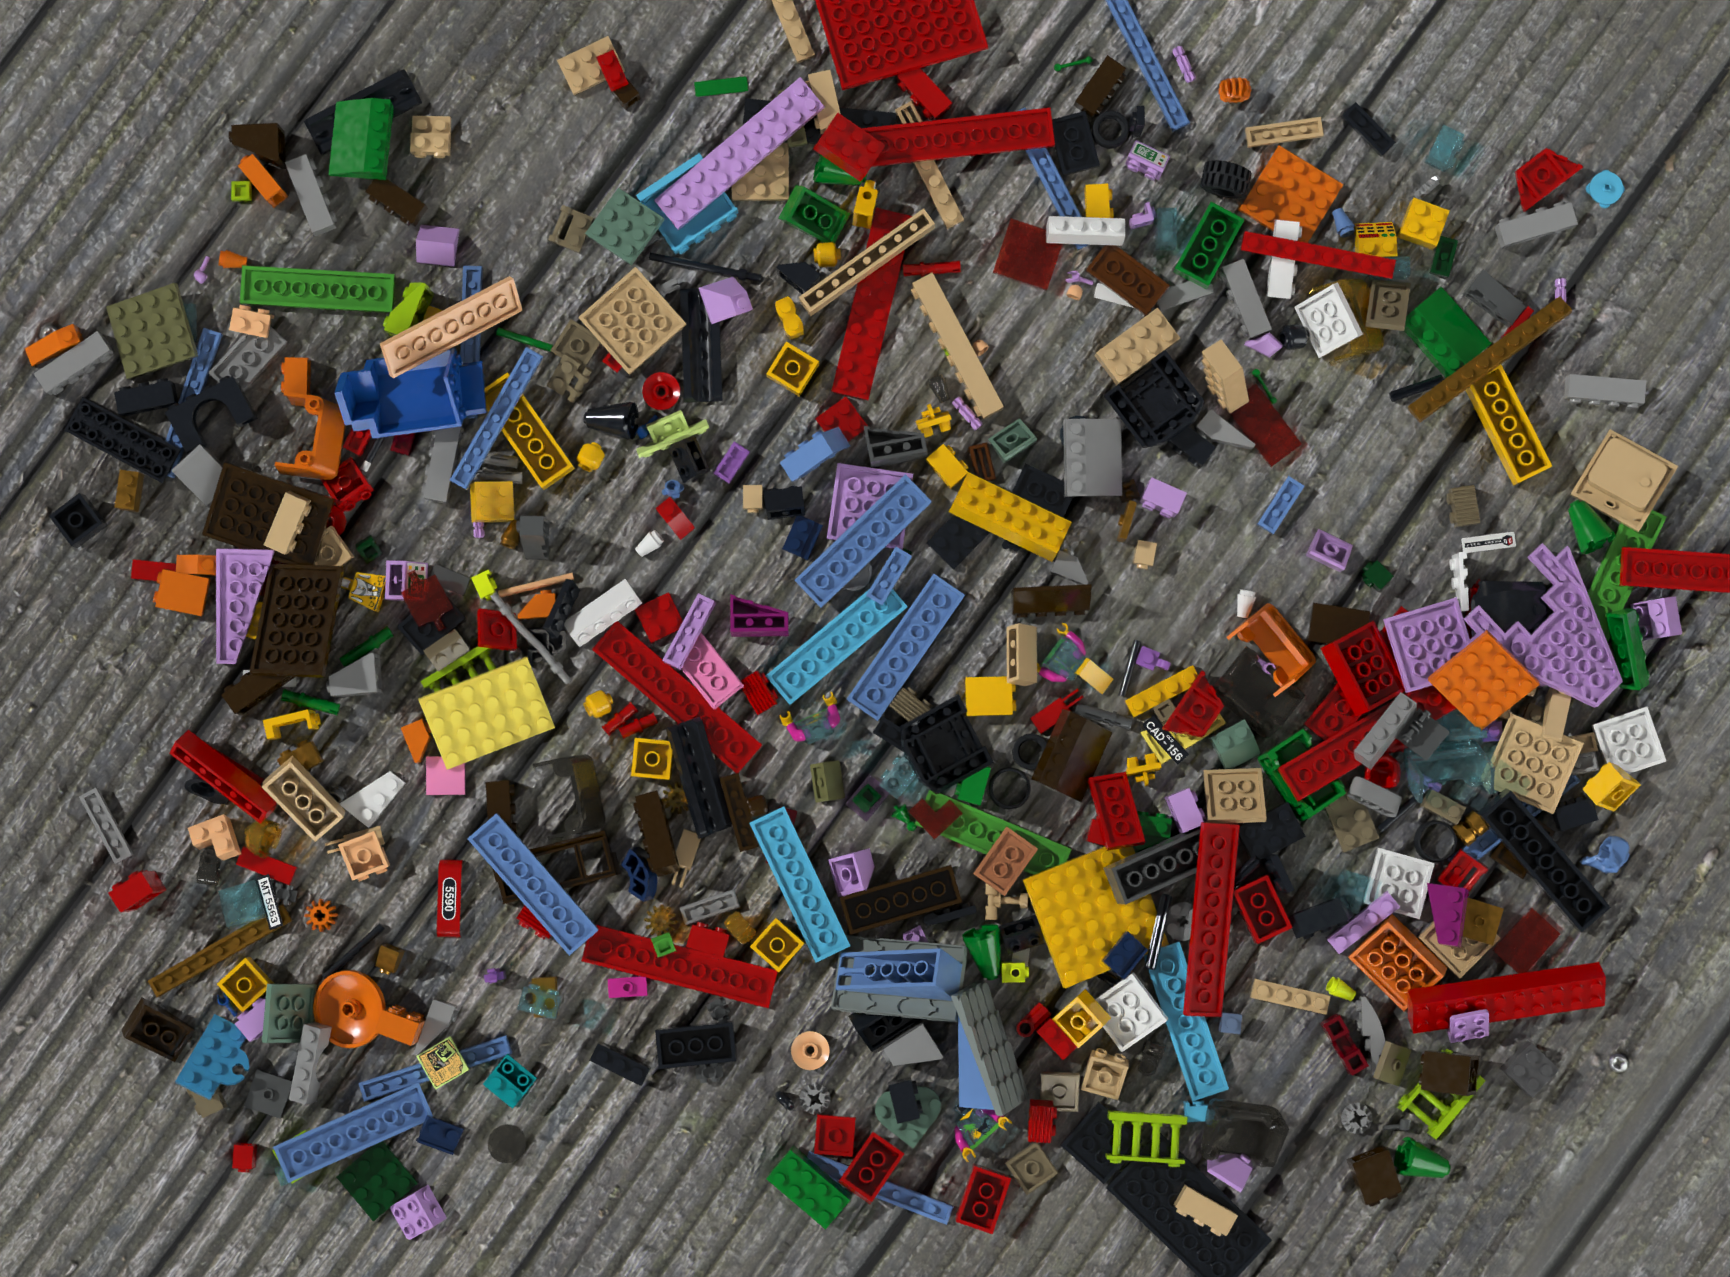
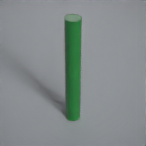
M502 328L497 330V335L549 352H551L550 350L553 347L552 344Z

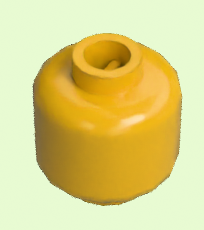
M834 242L818 243L816 248H813L814 263H817L820 268L835 267L837 260H841L840 248H836Z
M595 442L584 444L576 458L579 463L578 466L588 472L597 470L605 457L604 452L601 450L602 447Z
M598 690L586 696L583 704L590 717L600 718L611 712V704L614 702L609 693L606 694L604 691Z

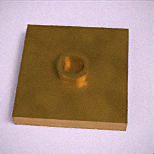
M1130 500L1126 505L1124 515H1120L1118 522L1120 530L1116 541L1123 543L1128 537L1137 505L1134 501Z
M1468 898L1463 937L1493 946L1504 908Z

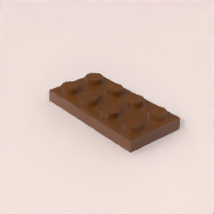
M1105 245L1086 269L1088 274L1145 316L1150 313L1170 287L1168 283L1116 245Z

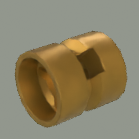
M1473 810L1464 817L1463 822L1459 821L1457 825L1452 827L1455 835L1467 847L1476 841L1477 835L1482 836L1489 830L1483 819Z

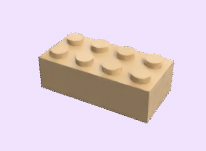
M1156 308L1097 351L1095 357L1117 386L1150 363V360L1162 351L1168 350L1176 344L1180 337L1159 308Z
M1219 340L1203 350V359L1201 361L1205 367L1203 369L1206 374L1205 379L1209 384L1207 388L1212 395L1218 397L1217 401L1221 408H1226L1229 413H1232L1248 403L1249 398L1243 367L1225 343Z
M293 755L263 781L262 788L315 842L344 818L346 810Z

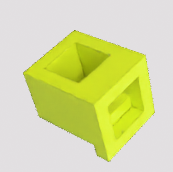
M490 570L471 577L480 599H486L487 601L492 600L490 596L498 588L494 578L489 577L492 575Z
M1001 962L1002 983L1025 982V978H1029V966H1025V962ZM1014 969L1019 971L1017 976L1012 975Z

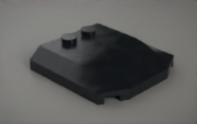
M1166 350L1150 360L1151 363L1121 386L1118 384L1103 395L1142 448L1167 443L1196 421L1205 404L1204 399Z
M1479 581V588L1471 599V611L1479 605L1504 633L1515 622L1519 621L1532 634L1548 618L1547 604L1541 599L1547 592L1543 582ZM1472 629L1473 637L1476 634V632Z
M959 694L901 725V747L919 782L935 794L943 792L994 763L986 746L981 745L966 716L967 709Z

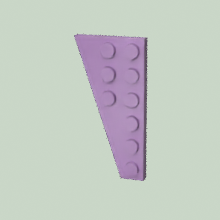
M216 549V664H237L275 550Z

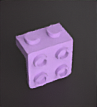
M1483 1009L1451 1016L1450 1029H1446L1450 1042H1463L1489 1036L1488 1010Z
M429 1185L422 1187L390 1207L391 1212L408 1240L447 1219Z

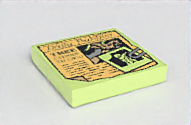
M451 1036L416 1056L435 1090L470 1070Z

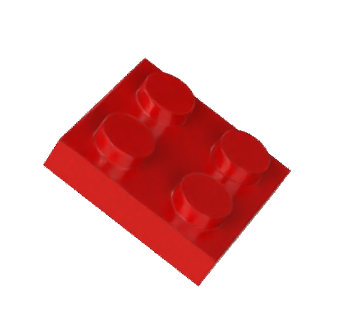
M846 396L815 418L824 432L839 427L848 442L864 431V426H868Z
M669 592L635 609L651 644L678 631L683 623Z
M480 608L477 611L478 647L515 651L517 649L516 628L505 615L503 616L500 611Z
M817 1114L814 1154L853 1157L856 1117Z

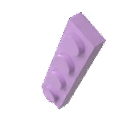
M698 593L662 660L664 663L681 670L716 605L714 600Z
M1386 891L1351 918L1348 924L1341 926L1329 935L1327 940L1340 954L1400 908V905Z

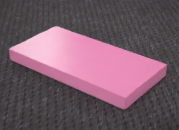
M700 633L681 669L715 710L744 685L705 636Z

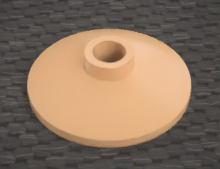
M814 1031L799 1034L791 1046V1055L794 1062L805 1070H815L822 1067L828 1060L830 1053L829 1044L825 1037ZM810 1046L814 1048L812 1054L807 1052V1048Z

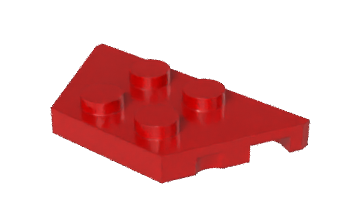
M1545 148L1517 169L1515 176L1523 212L1527 211L1580 171L1583 166Z
M1203 670L1198 674L1162 727L1163 730L1203 737L1215 721L1224 705L1221 699L1217 697L1214 687L1208 683Z

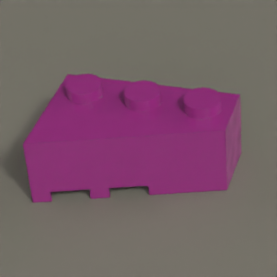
M730 594L731 637L789 636L788 612L757 604L751 600L741 599Z
M1427 883L1438 944L1461 948L1469 890Z

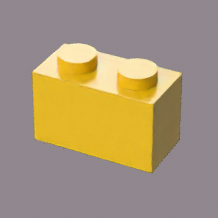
M1108 183L1085 185L1086 217L1114 218L1113 208H1110L1109 200H1112V189H1109Z
M942 444L926 458V462L945 484L952 489L966 477L968 466L962 460L958 461L954 455L956 453L949 445L946 447Z

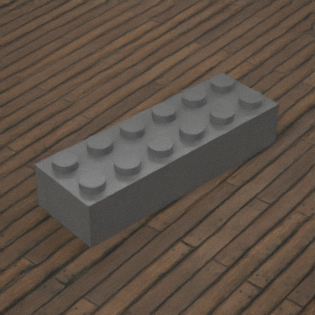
M1201 826L1175 835L1103 867L1117 904L1126 905L1195 874L1197 871Z

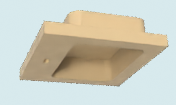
M1610 429L1570 496L1580 501H1586L1590 507L1639 533L1678 466Z

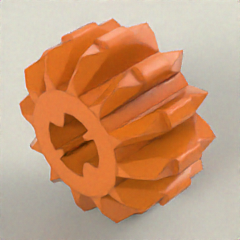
M1241 77L1227 78L1221 81L1218 89L1220 99L1228 103L1248 100L1251 92L1250 81Z
M319 899L318 903L312 901L313 908L310 906L306 907L310 914H305L304 917H310L311 919L306 924L314 923L312 930H316L319 927V931L323 932L324 926L327 930H330V923L336 924V921L332 919V917L338 916V913H332L336 906L329 908L331 904L329 900L325 904L323 899ZM322 912L325 914V917L322 918L323 920L317 916L318 913Z

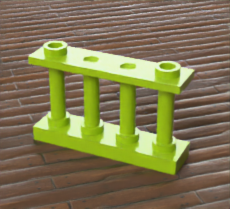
M476 647L454 660L453 663L451 662L444 669L436 671L420 682L424 688L430 687V689L436 692L442 689L440 687V680L445 677L447 680L450 679L453 685L459 683L456 671L462 667L467 670L471 678L478 676L472 662L478 657L484 661L489 671L496 669L489 656L491 648Z
M1446 1049L1445 1051H1444V1050H1441L1442 1052H1451V1053H1453V1052H1452L1451 1050H1449V1049ZM1478 1075L1476 1092L1486 1081L1480 1075ZM1418 1082L1408 1095L1405 1094L1398 1102L1400 1105L1397 1108L1403 1112L1408 1108L1428 1125L1429 1131L1427 1134L1437 1140L1474 1095L1451 1094L1454 1101L1449 1106L1443 1104L1431 1092L1421 1090V1085ZM1419 1093L1441 1111V1116L1438 1120H1432L1412 1102Z
M1108 1110V1119L1112 1120L1114 1124L1112 1154L1106 1153L1105 1155L1106 1159H1110V1163H1122V1160L1168 1163L1170 1167H1180V1164H1185V1160L1178 1158L1180 1128H1182V1125H1187L1186 1115ZM1124 1121H1132L1131 1124L1133 1125L1132 1155L1120 1154L1121 1128ZM1143 1122H1149L1153 1126L1151 1156L1139 1155L1141 1125H1143ZM1163 1123L1170 1124V1127H1172L1171 1157H1159L1160 1127L1163 1126Z

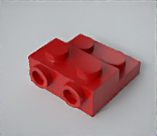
M352 457L339 465L338 474L334 479H320L330 496L335 498V504L343 512L354 509L355 503L361 499H368L371 496V492L374 491L370 482Z

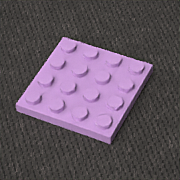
M837 463L827 539L837 540L905 474L911 480H913V474ZM905 529L885 548L893 549L898 547L902 550Z
M1457 597L1383 619L1406 693L1431 686L1432 684L1428 681V677L1466 647L1465 644L1470 640Z

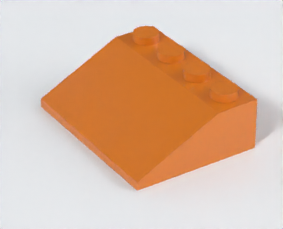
M1393 914L1380 923L1348 956L1403 1012L1408 1008V989L1434 986L1444 977L1448 968Z

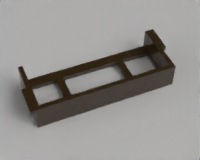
M606 830L529 849L537 857L574 847L581 877L560 882L559 884L563 889L621 874L616 851H611ZM602 840L609 870L587 875L580 845ZM493 869L495 881L499 884L503 904L520 900L516 894L507 895L504 880Z

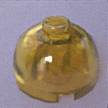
M265 819L261 824L254 821L249 825L244 833L245 845L248 850L260 858L270 856L271 853L269 851L272 848L276 849L281 839L282 829L278 828L280 824L273 820Z

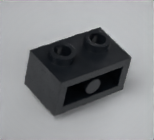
M695 436L683 439L668 448L683 483L696 480L710 472Z
M1036 914L999 926L1008 955L1045 943Z

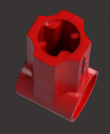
M1039 1002L1016 1024V1033L1021 1037H1029L1051 1013ZM1022 1023H1027L1030 1027L1027 1034L1020 1032L1019 1028Z

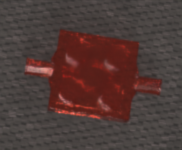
M415 570L407 573L413 584L400 593L417 625L420 627L427 622L433 621L438 631L446 628L440 617L453 609L436 575L434 574L426 579H419Z

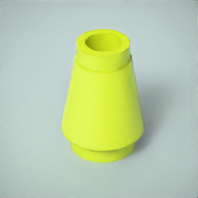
M1332 977L1327 983L1326 990L1329 991L1330 995L1349 1001L1354 999L1356 991L1339 977Z

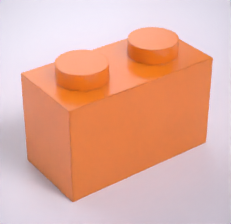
M285 357V361L281 365V372L284 374V381L281 382V392L284 393L285 397H287V392L310 395L311 360L309 358Z

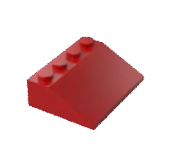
M1374 620L1320 648L1356 717L1371 711L1396 697L1400 692L1403 693L1405 691L1398 666Z

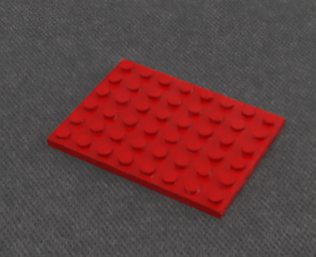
M815 0L842 91L988 49L974 0Z

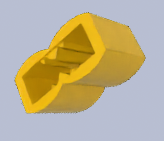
M787 296L776 301V312L779 319L783 322L784 331L788 338L792 340L804 335L803 323L796 314V308L792 299Z

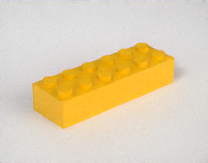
M1501 364L1465 390L1513 486L1553 467Z
M508 372L485 388L486 409L488 412L510 376ZM522 394L501 431L540 487L545 490L575 468L524 394Z
M969 472L949 510L950 513L1051 562L1056 557L1072 523Z

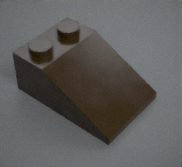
M141 997L121 1030L124 1038L175 1062L194 1033L195 1028L159 1005Z

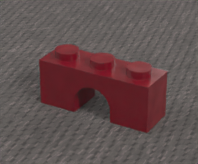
M1335 1014L1320 1023L1348 1074L1353 1076L1369 1066L1360 1049L1357 1048L1350 1037L1349 1030L1339 1014Z

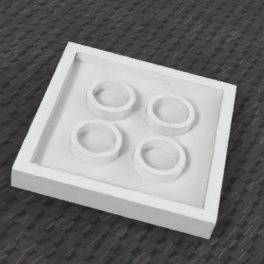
M1338 282L1294 307L1302 325L1309 332V339L1318 358L1324 357L1363 335Z
M1643 707L1591 725L1605 764L1609 762L1614 763L1630 774L1666 762L1648 707Z
M1377 848L1363 904H1371L1388 891L1400 905V908L1395 913L1420 919L1428 890L1427 883H1430L1435 863Z
M1134 972L1095 999L1111 1016V1019L1103 1028L1121 1052L1168 1020V1017Z

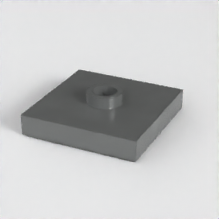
M257 1069L244 1106L281 1119L290 1095L292 1080Z

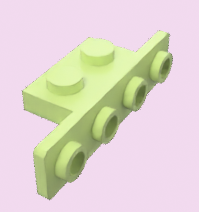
M679 410L647 424L646 426L653 442L637 448L636 451L639 458H646L653 455L655 451L668 449L671 447V444L687 439L692 435L703 434L710 427L706 419L688 426L682 411Z

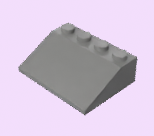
M1121 419L1063 420L1065 497L1122 496Z

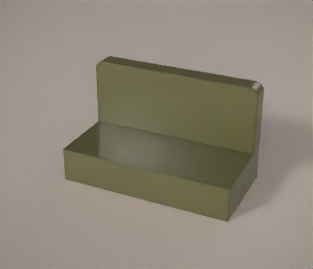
M839 760L810 765L816 803L845 798Z

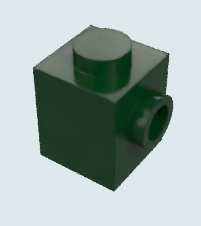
M1378 560L1373 563L1371 561L1368 562L1362 569L1365 572L1361 575L1364 578L1362 581L1369 588L1373 587L1377 591L1381 590L1394 577Z

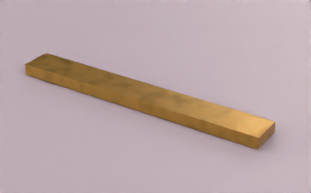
M284 904L278 906L283 926L293 921ZM264 914L148 980V983L156 997H160L283 926L270 930L266 915Z

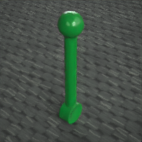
M1088 56L1086 59L1063 65L1055 64L1054 70L1059 72L1062 68L1082 63L1090 64L1093 59L1091 56Z
M1254 369L1252 375L1254 377H1257L1258 381L1260 382L1263 389L1270 398V403L1275 404L1277 402V399L1272 396L1269 389L1263 382L1262 378L1259 375L1260 371L1258 369Z

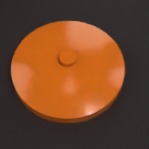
M344 970L328 976L318 987L313 1003L315 1022L331 1026L329 1041L343 1048L360 1047L375 1039L378 1033L374 1031L382 1010L386 1009L383 993L377 983L368 975L355 970Z

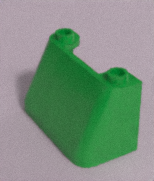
M1304 728L1258 757L1261 767L1283 800L1289 803L1299 821L1311 818L1346 794L1344 784L1338 779L1298 802L1277 769L1311 749L1310 746L1313 739Z

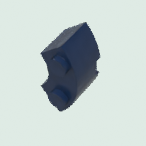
M638 846L629 849L621 865L626 869L630 877L628 892L644 902L654 898L658 878L656 873H652V870L649 868L647 858H650L649 854Z

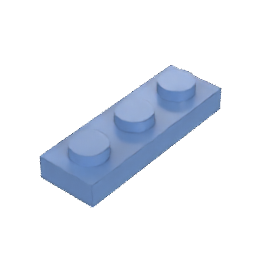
M1288 476L1257 525L1273 535L1303 490L1304 485Z
M895 547L866 596L883 606L912 556Z

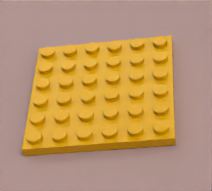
M1104 846L1023 879L1063 988H1068L1111 970L1102 960L1125 931L1129 932L1149 950L1157 915L1151 894L1126 905L1117 904L1103 868L1135 854L1133 846L1109 851ZM1165 932L1161 947L1169 945Z

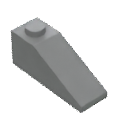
M1212 409L1208 411L1195 427L1199 435L1212 442L1250 450L1256 445Z
M438 998L433 999L414 1050V1055H419L452 1022L456 1021L459 1011H456L457 1005Z

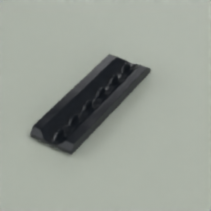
M405 69L342 100L390 99L394 107L393 118L422 104ZM336 104L304 121L321 155L331 151Z
M699 288L680 289L681 318L687 324L682 328L684 402L723 401L720 322L711 324Z
M82 397L64 430L161 483L166 479L181 451L179 448Z
M696 717L667 727V735L698 839L731 827V817L702 719Z

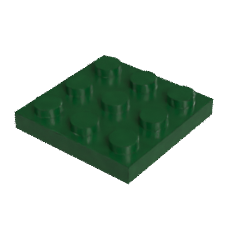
M384 1141L373 1145L336 1177L373 1222L419 1183Z

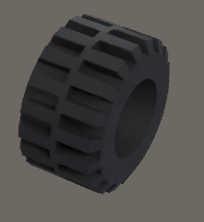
M1208 161L1204 166L1200 187L1213 195L1234 199L1247 196L1252 173L1244 166L1232 162Z

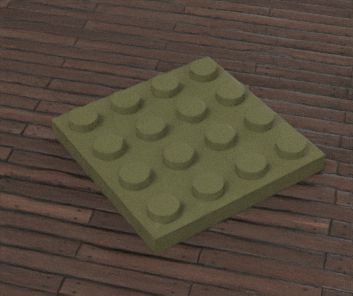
M172 283L106 306L127 379L131 380L198 357L177 283Z

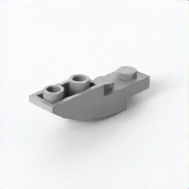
M1358 996V1000L1355 1002L1356 1012H1359V1020H1356V1029L1360 1031V1035L1368 1036V1039H1365V1050H1368V1058L1365 1060L1369 1065L1366 1070H1369V1073L1374 1075L1379 1055H1381L1385 1045L1384 1032L1370 1002L1365 996Z

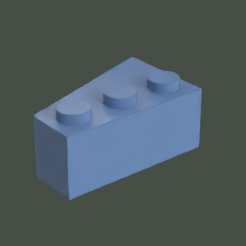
M839 427L822 432V430L812 435V440L802 442L798 445V450H791L784 455L785 459L780 464L792 482L818 468L824 461L833 458L837 452L850 447Z

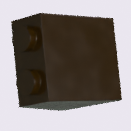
M278 123L231 125L229 141L240 153L249 156L253 154L258 160L281 169H286L285 131Z
M1425 1050L1424 1054L1421 1055V1065L1423 1066V1071L1419 1075L1421 1090L1463 1096L1476 1095L1480 1056Z
M1379 1146L1346 1159L1363 1204L1369 1205V1207L1375 1206L1380 1203V1200L1396 1198L1398 1193L1402 1192L1390 1152L1384 1146Z

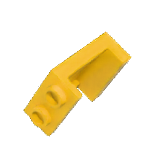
M1007 676L965 677L966 716L1013 715V711H1016V700H1012V692H1016V685L1007 683Z
M307 709L263 720L266 737L270 740L281 739L280 727L302 721H307L308 729L318 730V725L321 724L320 716L314 710Z

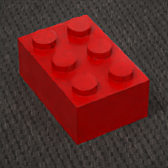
M837 113L813 150L861 182L885 145Z
M137 870L128 876L129 880L120 881L111 887L113 890L108 894L120 913L137 910L167 889L155 871Z
M1264 874L1234 888L1233 898L1254 943L1259 944L1293 928L1268 875Z
M872 1132L838 1183L868 1204H871L904 1156V1153Z
M974 1163L955 1221L993 1234L1011 1176Z

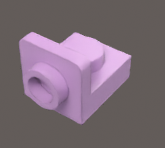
M1149 202L1144 205L1145 215L1141 212L1132 215V218H1130L1129 226L1131 230L1153 224L1156 212L1154 206L1151 207Z

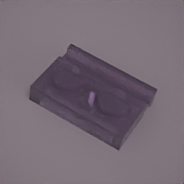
M869 774L846 802V805L867 822L891 792ZM869 784L882 797L864 813L852 799Z

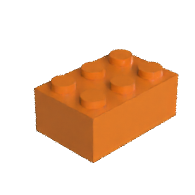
M395 1004V1006L382 1010L374 1032L412 1046L418 1042L426 1019L419 1012L413 1011V1013L405 1011V1007Z

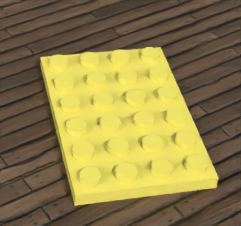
M528 657L418 698L447 770L555 728Z

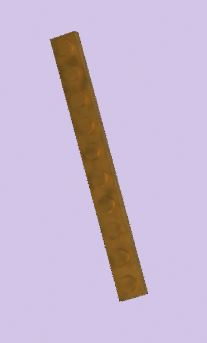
M1559 296L1408 406V410L1421 423L1571 314V307Z

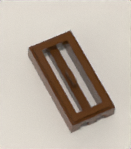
M988 443L969 446L975 475L980 477L974 449H977L984 477L982 479L986 481L996 480ZM983 447L985 449L988 461V466L991 474L990 477H987L986 468L981 452V448Z

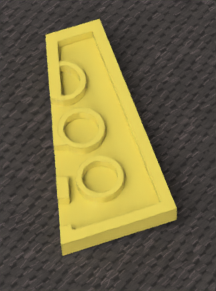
M1219 713L1203 737L1181 733L1175 735L1174 732H1168L1186 750L1226 725V722ZM1147 730L1140 732L1152 752L1155 753L1157 760L1161 762V765L1172 759Z

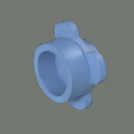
M669 480L665 483V489L662 490V494L677 499L680 497V492L684 490V486L677 480Z

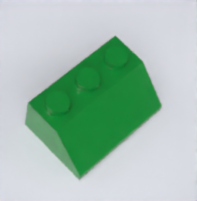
M985 767L962 780L961 784L957 783L954 795H957L956 799L980 806L991 768Z

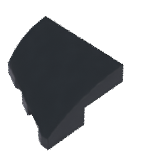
M563 627L558 638L550 637L544 628H528V631L544 645L551 655L566 650L567 637L565 627ZM528 641V660L531 667H533L534 664L544 660V658Z

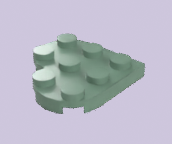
M918 1086V1094H915L916 1100L920 1099L923 1113H920V1119L897 1124L890 1091L884 1092L876 1102L875 1114L877 1119L883 1126L912 1148L916 1146L940 1112L941 1102L934 1090L927 1086Z

